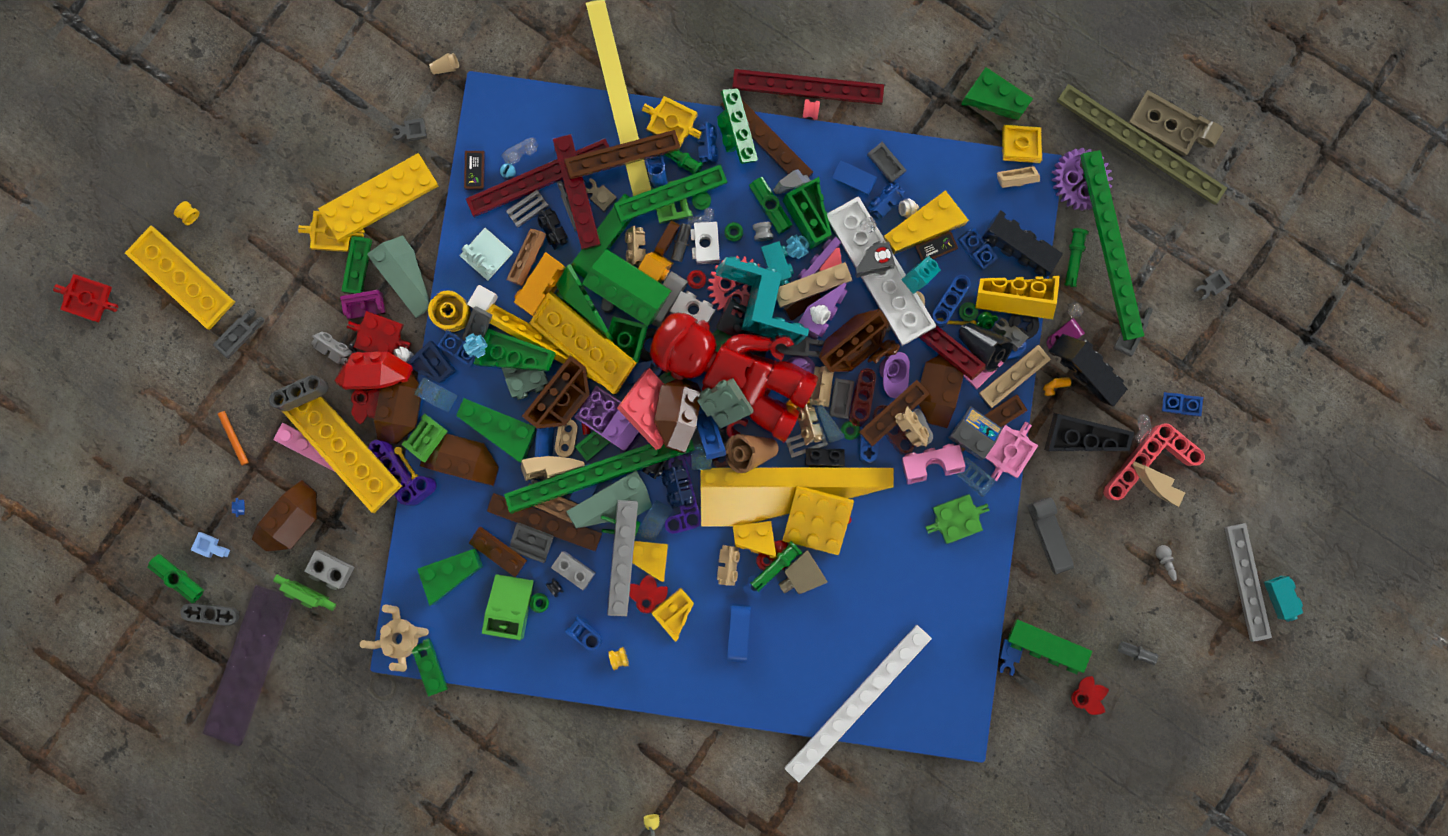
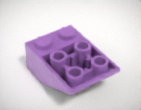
M843 283L807 307L799 323L809 329V337L817 340L818 336L823 337L829 326L827 323L823 325L814 323L810 314V308L825 305L831 312L829 317L831 321L838 309L835 306L836 303L841 304L847 293V290H845L846 283Z
M596 386L575 418L625 452L639 431L617 409L621 401Z

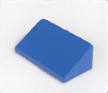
M554 427L536 428L534 457L552 456Z

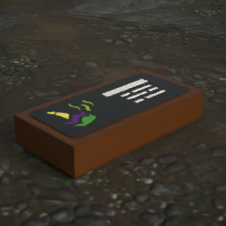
M465 151L464 189L484 190L485 152Z
M951 231L915 246V249L922 261L927 256H930L933 260L957 250L958 246Z

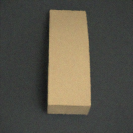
M554 456L533 457L524 459L521 462V470L525 481L542 476L546 480L585 466L583 461Z
M1134 461L1133 467L1145 486L1159 498L1179 507L1185 492L1172 487L1175 479Z

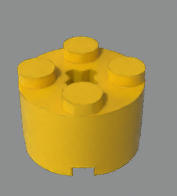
M442 291L429 302L428 315L432 322L440 329L457 332L466 328L471 315V309L467 305L468 302L456 292ZM451 308L453 312L448 315L446 312L450 311Z

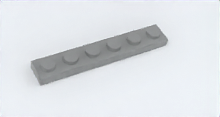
M618 500L607 609L608 616H627L638 508L637 501Z
M1246 523L1226 526L1224 528L1250 641L1254 642L1272 638Z

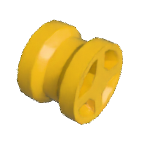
M187 201L180 203L174 210V215L177 218H181L185 225L195 222L200 214Z
M624 647L615 652L613 650L608 652L613 670H617L620 666H629Z

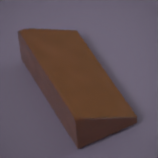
M817 294L787 305L783 308V311L793 321L803 314L808 306L819 300L821 296Z

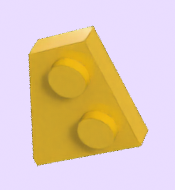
M771 521L733 526L735 547L749 549L757 554L763 553L773 559L776 558Z
M634 541L632 563L659 581L664 582L668 544Z
M680 588L654 609L651 614L676 642L694 602Z

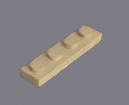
M846 262L780 286L776 299L779 308L833 289L843 283L851 282L852 277Z
M1037 345L983 389L979 395L990 408H993L1051 360L1050 357Z

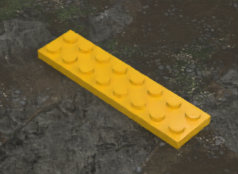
M322 396L292 410L282 411L371 513H375L402 487L399 481Z

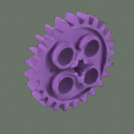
M1084 148L1074 149L1071 152L1065 153V156L1059 158L1060 162L1055 164L1057 169L1052 171L1054 175H1057L1052 179L1053 182H1057L1053 189L1059 190L1056 196L1062 195L1061 202L1067 200L1066 206L1069 207L1073 204L1074 210L1079 207L1081 211L1086 208L1088 210L1092 209L1085 177L1083 178V175H1085L1084 170L1080 167V163H1082L1080 155L1091 152V149L1086 151ZM1106 170L1108 181L1113 180L1112 177H1108V174L1112 172L1111 170ZM1068 176L1071 177L1072 183L1069 182ZM1081 189L1084 191L1085 196L1081 194Z

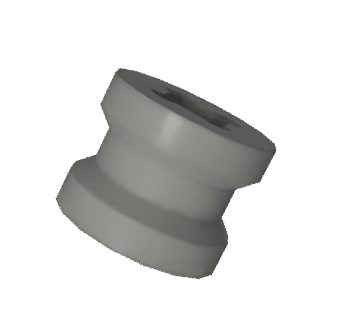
M761 222L753 225V230L756 233L754 236L755 241L773 239V234L770 231L772 227L771 222Z

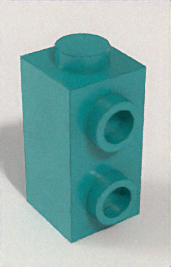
M780 241L761 247L766 267L773 268L782 274L780 286L788 284L794 272L791 263L787 264L785 257L788 255L785 246H781Z
M927 256L901 280L914 294L927 285L941 269L935 260Z
M1279 576L1264 582L1278 619L1289 622L1296 620L1298 615L1303 614L1302 601L1297 597L1294 590L1296 589L1295 583L1289 576Z

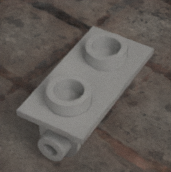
M320 332L312 336L314 338L311 342L313 348L324 355L327 354L328 350L331 351L328 358L337 364L344 365L347 361L345 357L353 353L345 344L337 342L326 332Z

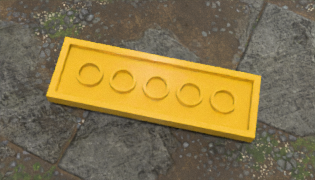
M417 153L318 209L337 241L340 242L439 186L420 154Z
M151 225L125 252L130 259L208 330L235 304V301Z
M553 292L547 293L530 321L533 327L566 355H571L585 366L586 372L612 394H616L637 363Z

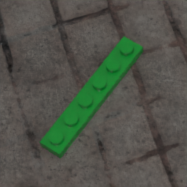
M721 165L616 202L614 203V208L621 223L725 185L728 182Z

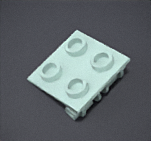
M484 228L469 246L466 244L462 248L463 252L460 257L488 281L513 252L489 230Z

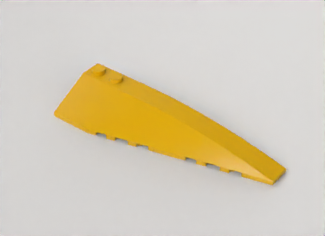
M701 468V526L751 524L790 514L797 486L848 499L894 487V468H754L747 473H737L731 468Z

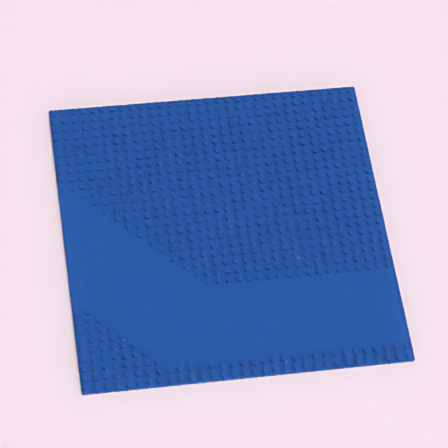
M474 71L467 73L431 299L442 291H453L469 302L477 286L481 285L498 296L495 302L496 306L530 324L533 316L514 303L516 293L523 288L526 281L520 286L506 280L530 228L545 233L544 229L538 224L537 216L539 213L520 227H517L506 212L530 194L476 217H473L466 198L507 181L500 174V168L503 164H512L516 170L514 177H517L558 159L553 143L554 138L571 134L576 151L605 138L609 147L619 145L620 140L607 90ZM628 94L639 139L653 136L654 134L646 130L651 121V115L642 111L644 104L656 108L662 98ZM674 100L698 113L693 123V128L698 129V125L705 124V122H709L716 128L717 138L715 140L719 152L717 163L708 160L709 162L703 164L700 172L721 165L728 183L706 191L711 197V204L705 210L696 209L692 204V197L687 198L689 210L692 211L693 217L674 221L680 226L681 224H688L692 229H694V223L717 222L720 263L697 265L696 259L692 257V248H696L695 240H691V232L687 242L689 246H686L682 262L670 259L675 246L674 240L664 257L674 263L669 271L676 273L685 280H687L691 271H702L706 276L704 287L693 289L687 284L683 292L689 291L697 296L696 299L703 302L705 300L712 304L715 298H709L708 296L713 291H709L707 288L713 284H710L708 280L714 279L710 274L711 272H716L715 266H719L722 260L726 257L738 256L740 261H742L746 257V262H750L753 259V263L760 264L759 267L765 269L767 267L761 253V247L780 241L781 246L784 245L786 248L788 245L787 239L796 234L798 237L802 236L782 201L787 193L775 194L773 191L778 182L787 176L780 166L754 140L753 143L758 160L752 163L741 164L737 150L726 152L723 144L722 133L717 123V116L724 111L721 107ZM755 112L813 171L809 179L812 181L817 177L820 178V188L827 213L858 196L867 209L870 206L871 200L884 192V187L890 182L867 156L872 149L883 142L907 170L893 182L901 184L900 187L905 191L904 197L895 206L888 202L887 204L892 209L883 218L877 219L873 215L875 212L868 211L883 237L907 219L899 213L898 206L901 201L910 198L921 209L942 192L947 191L969 221L965 226L951 231L958 249L934 259L941 271L927 285L918 290L924 295L925 308L931 317L949 286L959 275L967 276L970 279L971 285L950 318V321H964L959 316V308L962 304L971 302L976 305L980 278H1006L1007 280H1014L1016 277H1024L1025 280L1035 279L1036 276H1040L1034 272L1035 269L1030 266L1021 265L1018 259L1013 256L1004 255L1001 249L996 246L990 247L998 259L982 270L957 239L971 228H975L982 238L992 219L1001 210L1006 214L1005 218L1007 220H1016L1020 223V229L1030 230L1036 235V240H1044L1053 246L1059 196H1056V193L1059 190L1053 189L1057 182H1053L1052 179L1057 175H1054L1052 171L1057 169L1055 164L1060 162L1059 158L1062 155L1042 153L1041 163L1003 161V152L1000 146ZM689 134L679 151L689 153L691 158L700 162L698 146H702L704 143H698V139ZM465 151L485 152L484 190L464 189ZM663 154L668 182L692 175L686 169L679 168L675 161ZM840 160L877 177L869 195L832 178ZM626 165L583 176L587 189L593 187V184L589 182L591 178L595 180L598 188L604 185L617 197L614 203L618 202L624 194L633 197ZM1035 166L1040 175V182L1005 188L1001 187L997 179L998 172ZM507 167V169L505 170V175L510 167ZM763 177L774 196L779 199V204L793 226L787 231L778 234L772 225L770 231L773 234V239L758 242L754 239L756 233L753 230V225L771 221L764 214L761 205L749 188V184L757 178ZM557 182L538 191L548 204L544 211L549 208L555 211L560 221V224L556 225L555 228L563 227L568 237V243L565 245L559 244L556 250H554L552 245H549L545 236L544 243L536 255V260L529 270L528 277L532 274L545 252L567 267V265L572 264L573 260L582 250L577 231L575 232ZM587 194L595 225L598 228L614 207V203L604 213L590 200L592 194ZM538 197L534 198L533 200H531L530 202H528L526 205H524L523 207H521L520 209H518L516 212L513 213V215L516 214L517 212H519L521 209H523V208L526 207L527 205H529V204H530L531 202H533L534 200H536ZM680 201L674 203L676 213L682 212ZM542 202L535 205L533 208L525 212L516 220L519 221L520 219H522L524 216H526L527 214L535 210L537 207L542 205ZM767 202L765 204V206L768 209H774L776 207L775 203L773 202ZM656 210L635 217L610 248V251L626 261L628 246L625 242V233L627 229L635 226V228L640 227L645 231V245L639 246V249H645L646 254L651 253L655 250L670 222L659 224ZM732 222L740 224L743 228V236L736 242L729 241L724 234L725 227ZM830 226L832 235L829 237V239L832 241L835 237L837 238V236L834 233L832 227ZM484 228L489 230L513 252L488 281L460 257L463 252L462 248L466 244L469 246ZM735 229L730 231V234L733 236L738 233ZM704 239L700 242V245L706 248L710 245V241ZM826 242L811 250L808 247L809 253L799 259L797 257L792 258L789 255L785 257L787 264L791 263L794 272L791 275V281H788L789 283L799 280L798 275L804 268L809 269L812 265L810 261L816 254L820 256L824 251L822 247ZM842 244L838 247L840 248L842 263L846 262L852 281L846 283L845 290H847L844 299L841 304L836 303L835 306L838 309L831 321L828 319L826 322L829 325L823 337L818 336L817 340L825 341L826 338L857 314L880 309L862 278H856V268ZM915 246L894 255L905 274L921 262ZM577 274L581 283H583L584 278ZM699 277L693 279L695 283H699L701 280ZM727 280L720 282L722 288H730V283ZM957 282V283H956L957 288H959V289H965V288H966V285H965L964 282ZM742 283L741 285H737V284H736L735 288H734L733 290H731V291L725 293L724 296H725V297L729 296L730 294H732V293H733L734 291H736L737 289H739V290L741 291V288H742L745 284H743V283ZM584 286L608 331L612 316L643 324L617 306L609 314L601 309L603 297ZM752 286L747 287V292L749 294ZM557 288L556 291L554 292V294H555L556 296H558V295L556 294L557 292H559L558 288ZM835 288L819 293L821 298ZM732 296V298L736 299V302L740 303L739 297ZM949 297L946 299L948 305L956 304L954 298ZM777 300L772 318L779 317L785 319V321L790 320L783 311L784 307L779 308ZM719 304L713 305L715 313L709 322L711 333L717 330L715 327L724 311L723 308L717 311ZM691 306L688 309V312L692 315L697 314L699 311L697 306ZM450 308V311H447L446 313L450 315V313H452L453 310ZM967 308L966 314L971 315L972 310ZM978 309V316L983 312H991L992 315H997L998 320L994 322V326L996 323L998 324L1001 318L1008 322L1012 313ZM742 313L741 319L744 320L745 314ZM941 313L935 315L936 319H946L945 315ZM803 314L794 319L793 322L799 323ZM429 315L427 317L423 347L429 341H433L437 345L446 332L437 327ZM1038 317L1039 330L1034 337L1027 339L1026 349L1021 357L1006 360L978 389H975L963 377L956 408L948 428L928 424L933 433V440L926 447H916L905 435L908 430L903 432L897 424L879 440L878 456L872 463H864L859 457V436L853 440L845 439L841 434V426L847 421H854L859 427L866 426L896 399L886 394L883 386V377H881L879 372L880 364L886 357L882 356L877 364L873 361L868 363V357L852 371H834L829 407L812 405V407H815L818 418L817 422L812 423L819 424L822 427L828 443L827 446L819 449H844L845 466H840V468H894V487L849 498L854 500L850 515L852 520L847 525L839 555L796 545L802 553L806 550L809 551L828 581L826 584L802 594H798L795 588L784 594L778 585L788 578L784 570H781L766 584L759 598H754L752 594L745 593L743 587L747 585L749 576L754 575L757 577L763 570L759 569L756 564V558L759 554L751 552L749 549L739 548L740 559L737 563L736 571L738 572V578L735 586L718 584V566L725 567V563L719 562L720 549H722L723 545L735 547L733 526H701L700 524L694 529L676 534L669 533L665 528L666 520L671 516L682 513L680 506L672 508L668 504L666 497L668 494L667 488L663 485L661 478L663 473L654 479L642 472L643 469L636 470L647 488L652 508L637 516V521L641 523L634 541L668 544L665 579L662 582L654 577L657 587H668L666 599L682 588L694 602L676 642L651 612L642 613L638 610L636 602L631 599L630 595L627 616H608L607 609L614 534L603 533L601 530H615V524L610 522L587 526V528L603 533L596 552L554 537L545 563L519 554L527 562L516 577L534 580L531 597L536 593H542L549 600L548 608L542 613L534 612L529 606L525 635L522 640L482 634L485 612L495 574L514 576L480 551L478 553L483 567L435 605L429 606L417 569L476 549L469 542L480 526L509 547L517 522L487 512L493 493L505 497L504 494L526 487L529 483L532 484L530 480L525 481L520 462L456 416L463 398L532 425L522 415L541 393L533 391L528 393L529 396L524 399H514L510 394L502 368L476 366L473 363L469 367L438 347L456 371L443 383H438L418 372L417 380L423 389L416 427L425 413L448 431L446 434L484 443L499 466L495 484L492 486L421 467V460L406 449L405 458L414 473L419 476L433 478L436 481V490L415 506L403 505L397 501L375 641L380 640L381 628L393 620L391 613L382 611V606L385 604L397 606L400 610L401 619L407 620L415 627L427 628L429 630L427 636L418 638L417 644L430 638L446 683L813 737L906 635L918 625L932 639L838 741L983 763L986 759L1023 471L1018 478L1013 477L1009 473L1002 472L998 481L990 478L996 469L993 463L987 459L979 460L965 450L962 452L966 466L964 472L945 476L944 470L939 464H930L926 467V481L907 484L902 458L906 454L913 452L920 454L930 448L938 450L948 444L957 445L948 437L970 406L985 415L1017 394L1028 411L1006 425L1013 430L1020 431L1024 422L1029 423L1036 372L993 408L986 404L979 393L1037 345L1040 346L1043 318ZM1021 320L1017 327L1023 328L1026 331V326L1031 322L1027 323ZM492 324L488 326V329L514 337ZM653 324L648 325V328H647V329H650V328L658 329V327L654 326ZM946 324L944 327H939L970 352L959 338V329L962 325ZM466 328L452 333L462 339ZM891 328L889 333L886 332L883 342L888 339L890 341L895 340L900 345L898 352L905 353L910 361L909 387L916 380L921 381L925 362L939 354L919 337L902 346ZM653 338L648 339L644 344L647 352H650ZM809 344V351L821 352L823 346ZM770 350L766 352L765 358L775 360L776 362L780 361L770 353ZM784 355L782 361H787L795 356ZM808 356L814 362L815 367L824 366L819 357ZM639 357L638 363L646 362ZM555 359L553 360L549 371H545L548 381L553 378L563 363ZM654 365L651 366V370L655 373L658 368H655ZM704 371L700 376L687 380L698 383L702 391L703 379L707 372ZM587 377L589 395L598 386L621 402L634 386L628 385L626 379L616 394H612L607 388ZM835 378L854 381L848 419L829 416ZM771 390L768 394L769 397L774 400L778 399L783 403L789 400V398L774 390ZM917 405L912 411H914L917 408L920 409L919 405ZM580 409L571 418L578 426L576 445L588 436L583 435L582 423L575 418ZM749 415L745 417L749 420L746 427L741 424L733 425L734 429L741 434L772 438L777 442V455L756 468H838L826 466L809 467L805 465L806 453L791 458L786 441L784 443L773 437L771 432L756 424ZM798 420L787 439L801 434ZM570 425L565 427L566 432H570L572 430V427ZM554 427L552 456L561 457L555 451L558 427ZM848 427L847 433L853 434L854 429L852 427ZM535 438L526 459L534 457ZM804 438L790 442L791 446L803 442ZM812 442L795 448L793 451L795 453L823 442ZM610 443L588 462L576 448L571 456L565 458L583 461L586 466L587 463L592 464L620 454V448ZM564 444L562 446L563 451H567L569 449V446L567 444ZM698 447L705 458L702 468H731L727 463L729 460L728 454L707 460L703 447ZM696 448L694 451L685 454L686 457L691 455L693 458L692 465L701 464L700 460L702 458L700 456L696 457L693 453L697 451ZM867 449L866 453H863L867 455V459L873 456L869 449ZM677 458L672 466H679L683 464V461H679ZM669 460L665 462L664 470L669 469ZM687 463L701 515V468L693 469ZM633 472L599 483L594 495ZM425 481L423 483V489H425L426 487ZM688 482L681 483L679 486H687ZM410 493L408 494V500L411 498ZM572 493L561 497L569 500ZM966 494H970L972 502L976 507L988 504L987 508L990 511L979 515L983 531L949 544L945 543L943 535L939 530L929 534L926 531L925 526L936 523L932 508L934 506ZM684 502V506H686V507H689V506L692 505V503H689V504H686V505H685V502ZM695 514L689 515L687 518L688 524L696 525L698 517ZM789 514L759 521H771L774 542L783 540ZM675 519L670 520L669 528L673 531L677 530L679 522ZM562 551H566L596 572L586 589H580L551 568ZM764 558L763 562L769 564V559ZM632 563L630 584L640 586L643 578L649 575V573ZM553 578L557 580L564 590L563 593H558V597H555L546 586V583H551ZM540 599L536 601V606L541 605ZM644 600L643 606L649 607L650 602L648 600ZM731 605L751 607L747 663L727 662ZM576 616L585 620L591 628L601 635L602 644L598 649L593 651L587 650L565 633L566 628L569 629L576 621ZM398 634L396 637L397 644H400L402 641V635ZM590 636L588 644L595 647L597 639L594 636ZM624 647L629 666H620L617 670H613L608 652L612 650L615 652ZM382 648L373 649L370 667L372 672L422 679L412 653L406 657V671L400 672L389 669L390 663H398L397 658L384 655ZM426 650L421 651L422 657L428 655Z

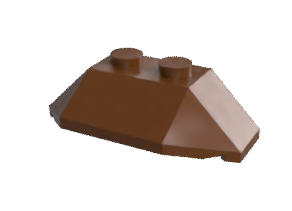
M880 309L855 315L826 338L819 356L820 360L829 372L852 371L880 348V344L883 342L886 334V329L889 327L888 320Z
M940 354L925 362L920 383L930 394L919 404V407L928 424L947 429L956 408L964 374Z
M570 355L522 417L537 429L566 426L590 396L586 367Z
M413 371L407 382L402 383L400 381L395 385L380 389L374 417L377 440L398 444L416 428L423 389Z
M684 378L682 380L675 379L663 384L659 391L654 423L664 440L665 447L681 453L686 452L697 425L700 407L697 400L700 397L701 389L696 382Z
M445 434L426 462H420L421 467L492 486L495 484L499 466L484 443L451 434Z
M303 480L298 482L279 498L257 524L252 540L265 551L292 549L317 520V492Z

